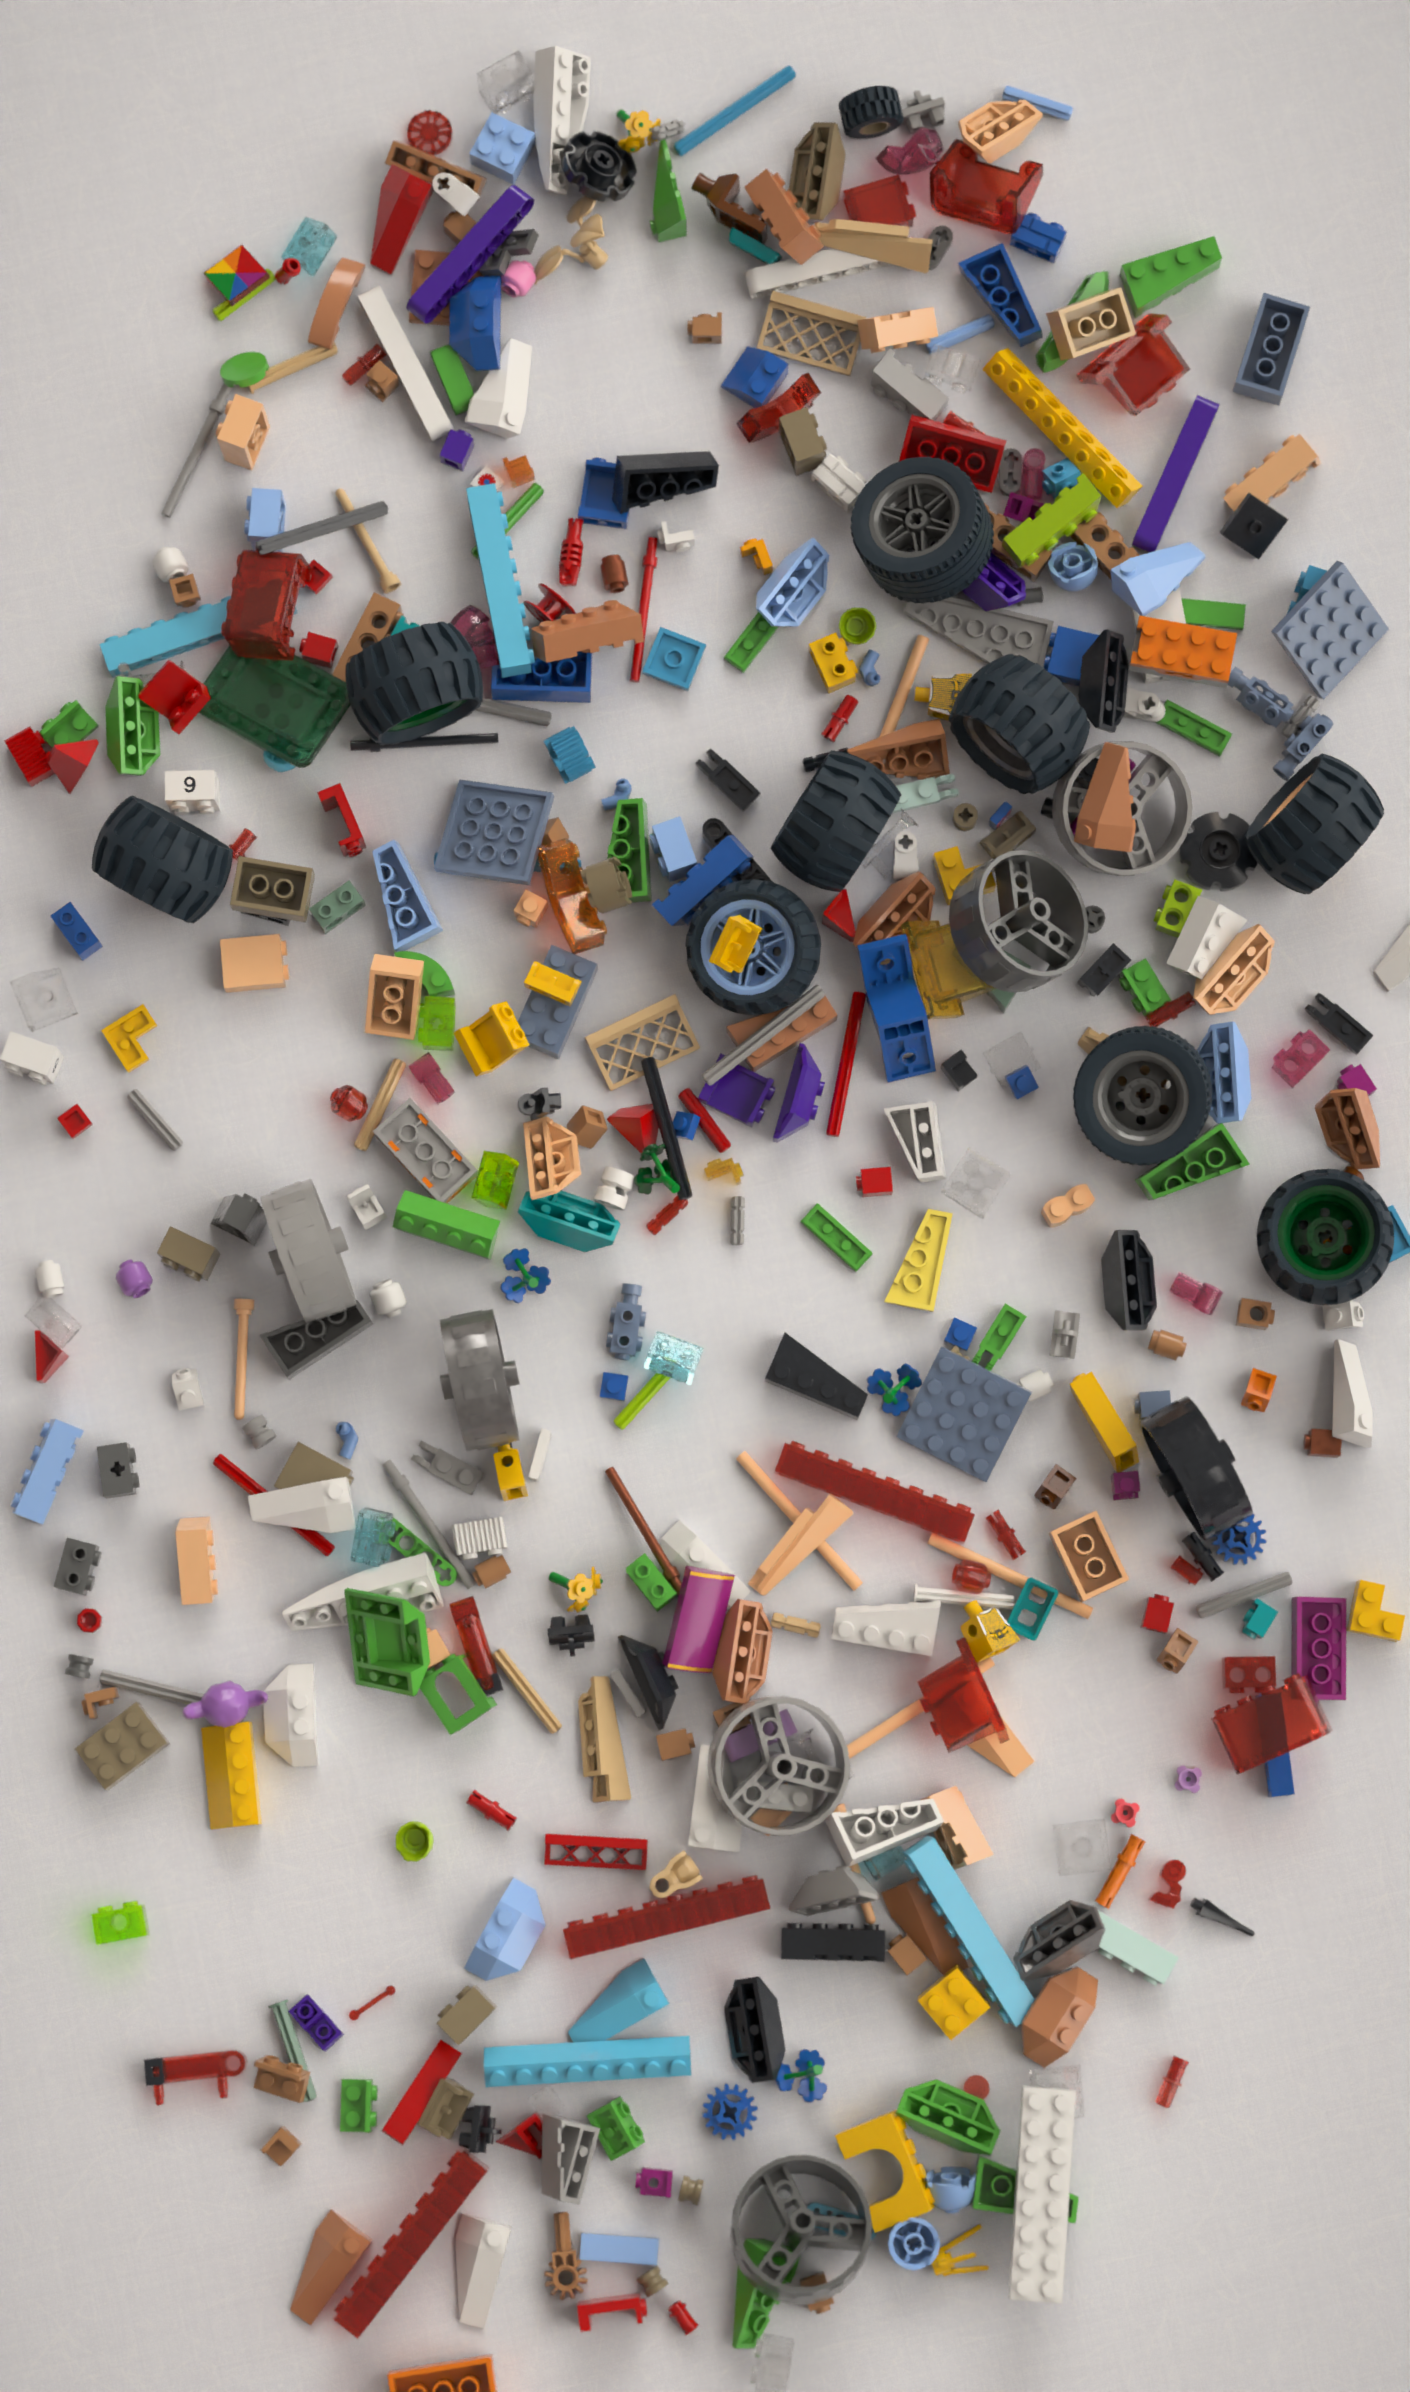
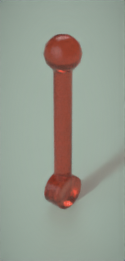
M392 1985L387 1986L386 1991L358 2010H352L349 2013L350 2019L357 2020L361 2013L388 1995H394L395 1987Z

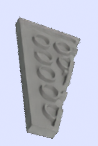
M953 597L933 603L906 602L904 614L987 664L1007 654H1013L1018 657L1023 656L1043 667L1054 622L1005 609L985 612L975 602Z

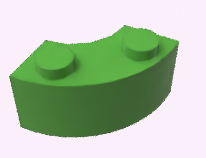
M411 951L394 952L395 957L424 961L422 987L428 992L431 1000L455 995L448 974L432 958Z

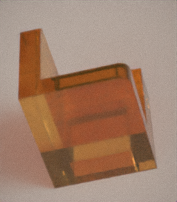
M526 455L512 461H508L507 457L502 458L503 467L512 489L535 480L533 468L530 467Z

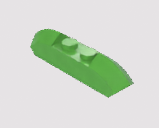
M1108 271L1087 275L1068 305L1109 290ZM1052 331L1035 355L1037 365L1043 373L1055 370L1069 360L1060 359Z

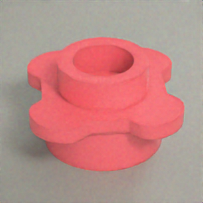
M1124 1799L1116 1800V1809L1111 1815V1820L1114 1823L1121 1822L1126 1824L1127 1827H1133L1136 1823V1813L1140 1810L1137 1803H1127ZM1126 1810L1128 1814L1123 1815V1811Z

